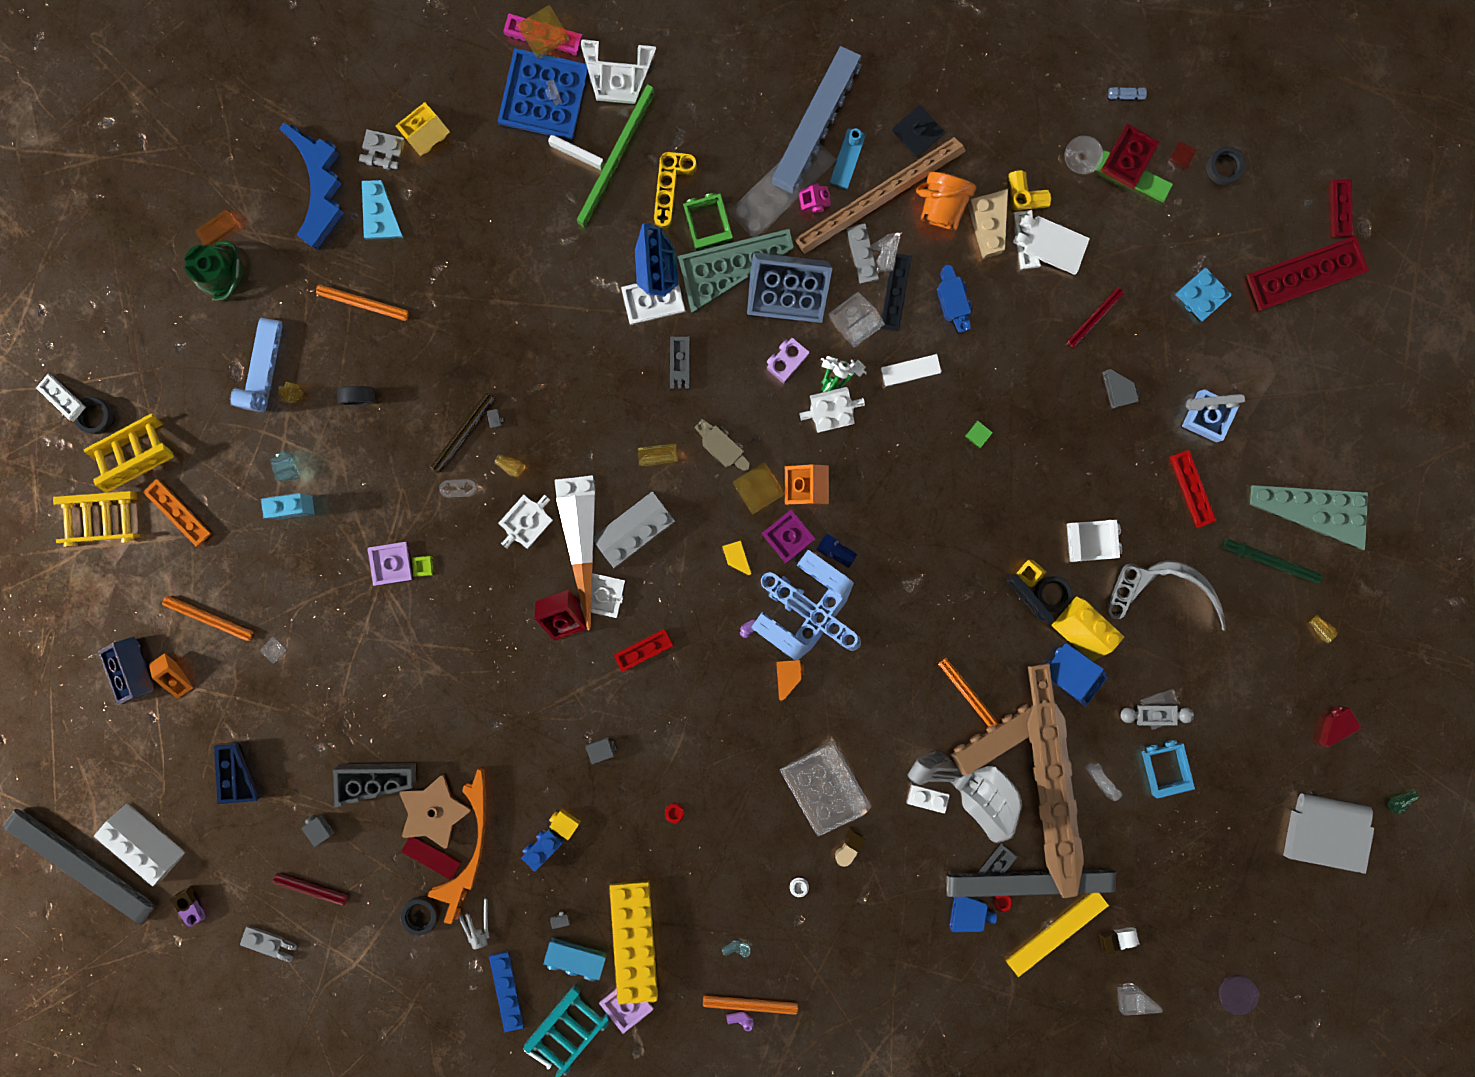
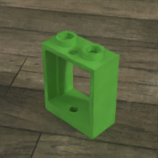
M710 193L705 195L703 199L692 198L683 204L696 251L733 242L721 194ZM717 204L725 232L698 239L690 211Z

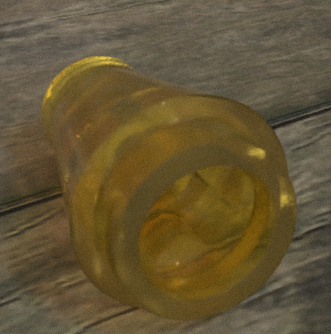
M501 454L496 457L494 462L511 477L518 478L524 470V464L521 463V460Z
M1318 615L1309 622L1320 639L1326 643L1332 641L1339 634L1336 631V627Z

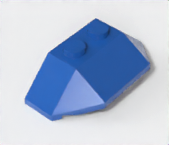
M643 223L635 248L637 285L647 294L665 297L678 285L676 250L663 233L664 231L661 227Z

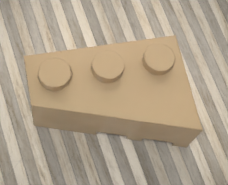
M1008 189L973 198L967 204L983 259L1000 255L1005 250Z

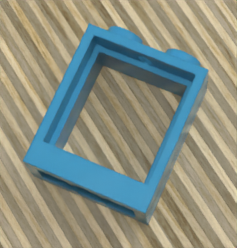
M1177 740L1165 742L1164 746L1151 745L1146 747L1147 750L1141 751L1152 796L1161 798L1195 789L1184 744L1177 742ZM1176 750L1183 780L1158 786L1150 756Z

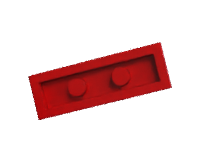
M663 629L613 656L621 672L672 647L673 644L666 630Z

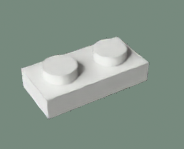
M912 784L907 804L945 814L949 794Z

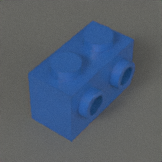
M551 828L547 831L543 829L536 836L538 840L534 845L529 843L522 851L524 855L521 859L534 871L564 841Z

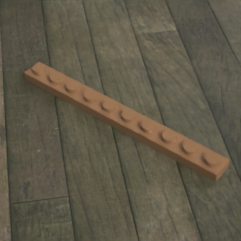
M955 137L795 238L796 245L804 254L813 250L849 225L928 176L929 172H934L965 152L964 145Z

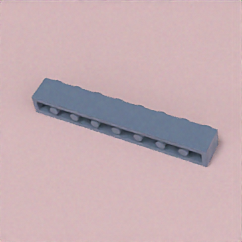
M842 46L839 47L772 177L773 185L792 194L796 188H800L803 182L801 177L804 172L807 173L812 164L810 160L813 155H817L820 149V145H818L820 140L826 138L829 131L827 127L829 123L834 122L837 112H835L837 107L843 105L845 100L844 94L846 90L850 91L854 82L852 80L854 74L858 75L862 67L860 63L861 55Z

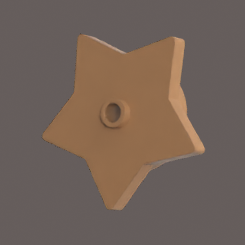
M444 775L437 778L425 790L400 791V796L408 812L402 837L427 836L446 849L449 845L453 824L467 815L471 808L452 797ZM429 810H434L435 816H432Z

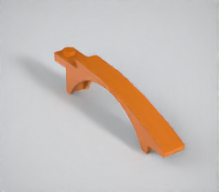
M482 767L477 769L473 784L467 783L462 790L473 806L478 823V841L473 858L459 876L443 885L433 887L428 894V897L450 904L444 920L448 924H452L455 919H459L462 910L459 908L461 901L464 902L468 891L465 888L471 890L474 887L482 856L486 826V781L484 768Z

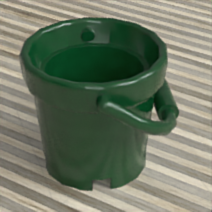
M216 241L215 246L195 245L185 255L184 270L188 277L193 279L200 290L207 295H212L214 301L228 299L234 293V290L241 281L243 272L240 259H238V251L231 241ZM228 245L232 249V252L229 249L222 248L220 246Z

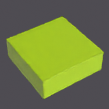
M432 556L412 557L413 577L434 575Z

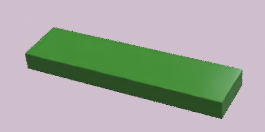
M1103 151L1095 167L1096 170H1101L1110 154L1109 152ZM1145 170L1135 189L1164 202L1173 184Z

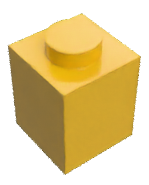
M1028 560L1016 574L1029 587H1035L1047 571L1034 560Z
M561 809L559 813L555 811L549 821L552 824L549 828L569 840L581 821L564 809Z

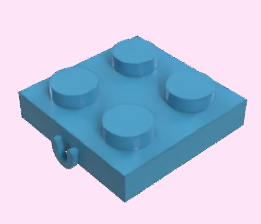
M1206 267L1176 293L1186 305L1185 308L1189 312L1192 311L1201 321H1204L1232 295Z

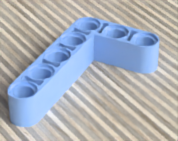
M260 318L245 390L233 389L231 394V404L233 406L256 412H265L281 337V321Z

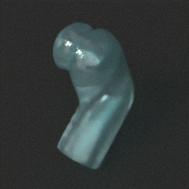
M738 940L721 948L725 957L733 952L741 954L742 957H748L751 953L749 945Z

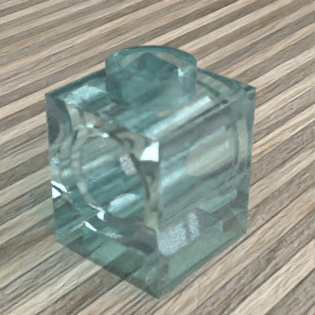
M285 451L275 454V457L270 459L276 481L283 482L300 477L294 455L287 454Z

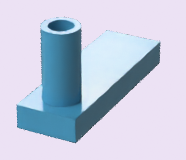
M848 128L829 184L848 189L866 136L859 129Z

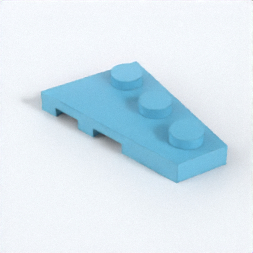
M381 180L362 181L364 238H404L383 182Z

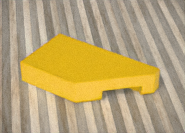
M741 541L722 546L728 565L747 575H751Z

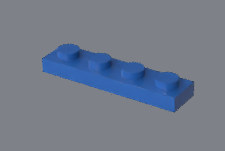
M509 951L491 954L489 959L504 1032L523 1029L524 1022Z

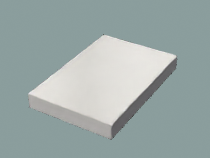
M679 281L678 285L665 297L647 294L637 283L621 287L630 325L686 312Z

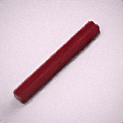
M1119 287L1116 288L1069 338L1067 343L1072 348H1075L1125 295V292Z
M280 873L275 874L273 883L341 906H344L348 900V896Z

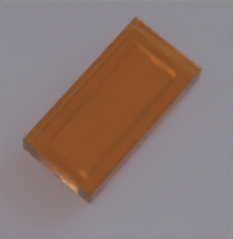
M225 209L197 228L195 233L204 245H212L238 227L228 210Z

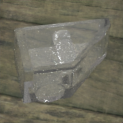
M1127 983L1123 984V987H1117L1119 1011L1123 1015L1162 1013V1008L1135 984Z

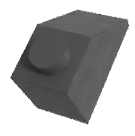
M1111 369L1102 372L1112 409L1139 401V390L1132 381Z

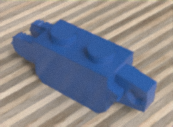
M946 265L941 269L942 282L937 288L945 319L953 321L958 332L962 333L971 329L969 315L971 314L970 310L973 309L970 299L966 298L965 292H967L965 281H961L960 276L956 277L951 265Z

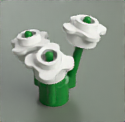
M833 355L827 356L826 359L821 358L823 360L822 367L827 368L821 382L824 384L821 388L823 392L843 388L855 374L859 377L863 373L866 374L864 371L866 367L862 361L857 360L855 362L851 360L852 363L849 365L845 361L837 362L838 359L834 358ZM831 370H833V372L836 374L835 378H829ZM839 378H844L841 383L838 381Z

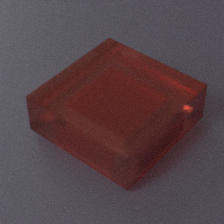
M1179 142L1169 160L1187 168L1197 150Z

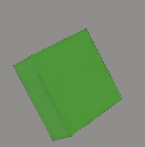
M977 421L965 437L981 448L993 432Z

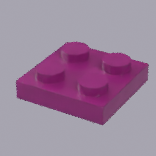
M792 510L788 511L762 533L785 563L815 540Z

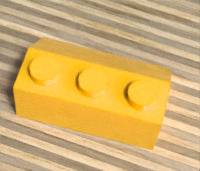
M1075 597L1051 625L1091 661L1111 653L1124 639V636L1088 602L1079 597Z

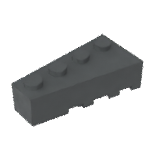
M416 763L338 764L333 769L335 807L412 788L416 783Z

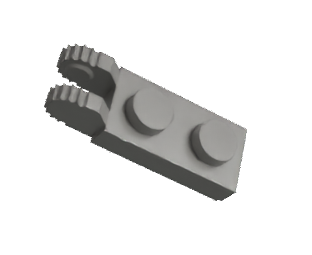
M1243 394L1193 398L1188 399L1186 407L1189 410H1202L1205 406H1207V409H1217L1219 404H1226V407H1238V403L1245 402V397Z
M250 925L246 927L240 943L241 946L274 958L277 957L286 962L292 961L293 956L280 951L281 946L288 950H296L297 947L295 943L284 940L283 937Z

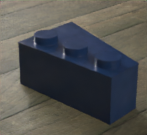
M238 743L216 744L214 746L217 804L258 801L260 796Z

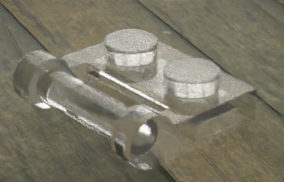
M1089 762L1084 766V769L1107 798L1117 801L1123 796L1122 792L1119 789L1117 790L1104 774L1103 768L1099 763L1093 765Z

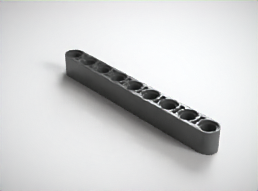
M15 809L4 823L3 828L133 921L143 924L155 908V905L149 899L24 811Z
M1108 869L1082 870L1078 893H1109L1116 891V871ZM1049 871L946 875L947 896L1060 894Z

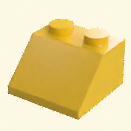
M425 102L396 125L397 129L420 156L429 152L433 145L444 140L449 133L446 126Z

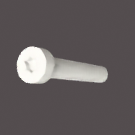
M532 1050L529 1053L530 1056L547 1066V1069H550L553 1063L551 1061L545 1060Z

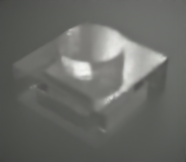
M554 79L547 81L548 88L545 91L548 99H553L555 105L562 103Z
M272 637L260 650L273 664L288 651L276 637Z

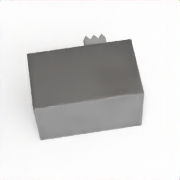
M498 409L487 411L490 428L502 427L501 422H504V418H500Z
M563 911L559 912V915L550 918L552 929L570 925L568 913L564 914Z

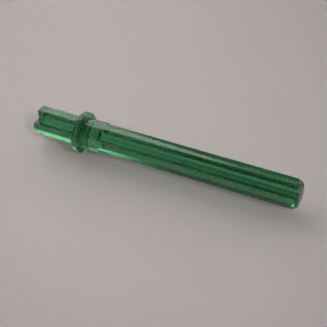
M1226 539L1223 545V549L1237 553L1238 557L1244 556L1316 584H1320L1323 579L1321 573L1247 546L1245 542L1241 544Z

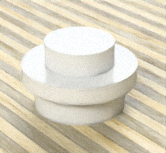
M795 878L790 883V891L796 897H803L809 891V884L804 878Z

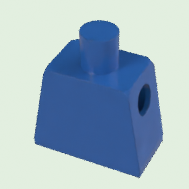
M954 897L950 921L952 932H983L985 923H996L997 913L987 911V903L975 897Z

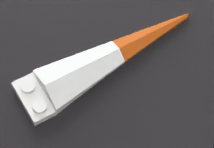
M584 476L556 479L557 504L586 626L590 630L595 515L594 477Z

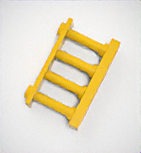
M151 413L83 449L84 453L93 460H97L101 472L100 476L93 479L95 486L107 493L174 458L172 451L163 443L160 444L155 429L162 426V422ZM148 433L152 448L143 453L138 438ZM131 442L135 457L126 462L121 447ZM114 451L118 466L109 471L104 456Z
M126 491L53 497V505H61V509H63L65 539H56V543H63L64 547L76 546V542L121 539V542H133V538H140V534H131L129 514L131 500H138L137 492ZM114 501H118L121 504L123 534L112 535L110 505ZM92 503H99V506H102L104 536L92 535ZM74 504H80V507L83 509L84 537L73 538L72 508H74Z

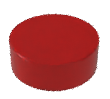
M672 803L667 806L665 817L671 823H678L684 817V809L680 804Z
M993 896L992 903L996 910L1006 912L1012 907V898L1010 896Z

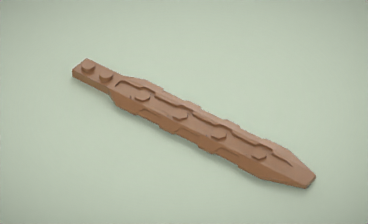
M1049 664L1028 666L1033 707L1027 724L1035 763L1033 767L1034 776L1038 785L1040 819L1043 822L1046 864L1062 898L1078 896L1084 856L1076 815L1078 812L1072 788V768L1066 744L1065 717L1054 703Z

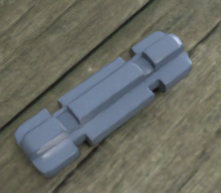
M1111 87L1108 92L1109 99H1117V97L1119 99H1135L1136 97L1139 100H1144L1147 95L1146 88H1138L1136 90V88L1120 87L1118 89L1117 87Z

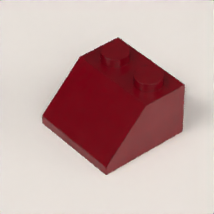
M569 589L535 602L534 620L554 641L587 630L580 603Z

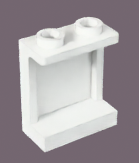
M1117 520L1067 524L1070 562L1120 558L1122 544L1121 542L1119 543L1118 535L1121 533V528Z

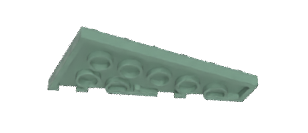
M782 230L678 256L691 313L750 276L754 252L783 255L794 248L790 230Z
M1251 486L1250 505L1298 523L1323 535L1338 539L1358 549L1365 550L1368 493Z

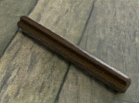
M489 393L484 394L433 462L431 468L435 472H441L495 399Z

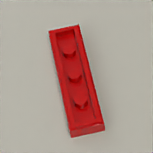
M1190 450L1170 456L1196 527L1199 528L1217 521Z

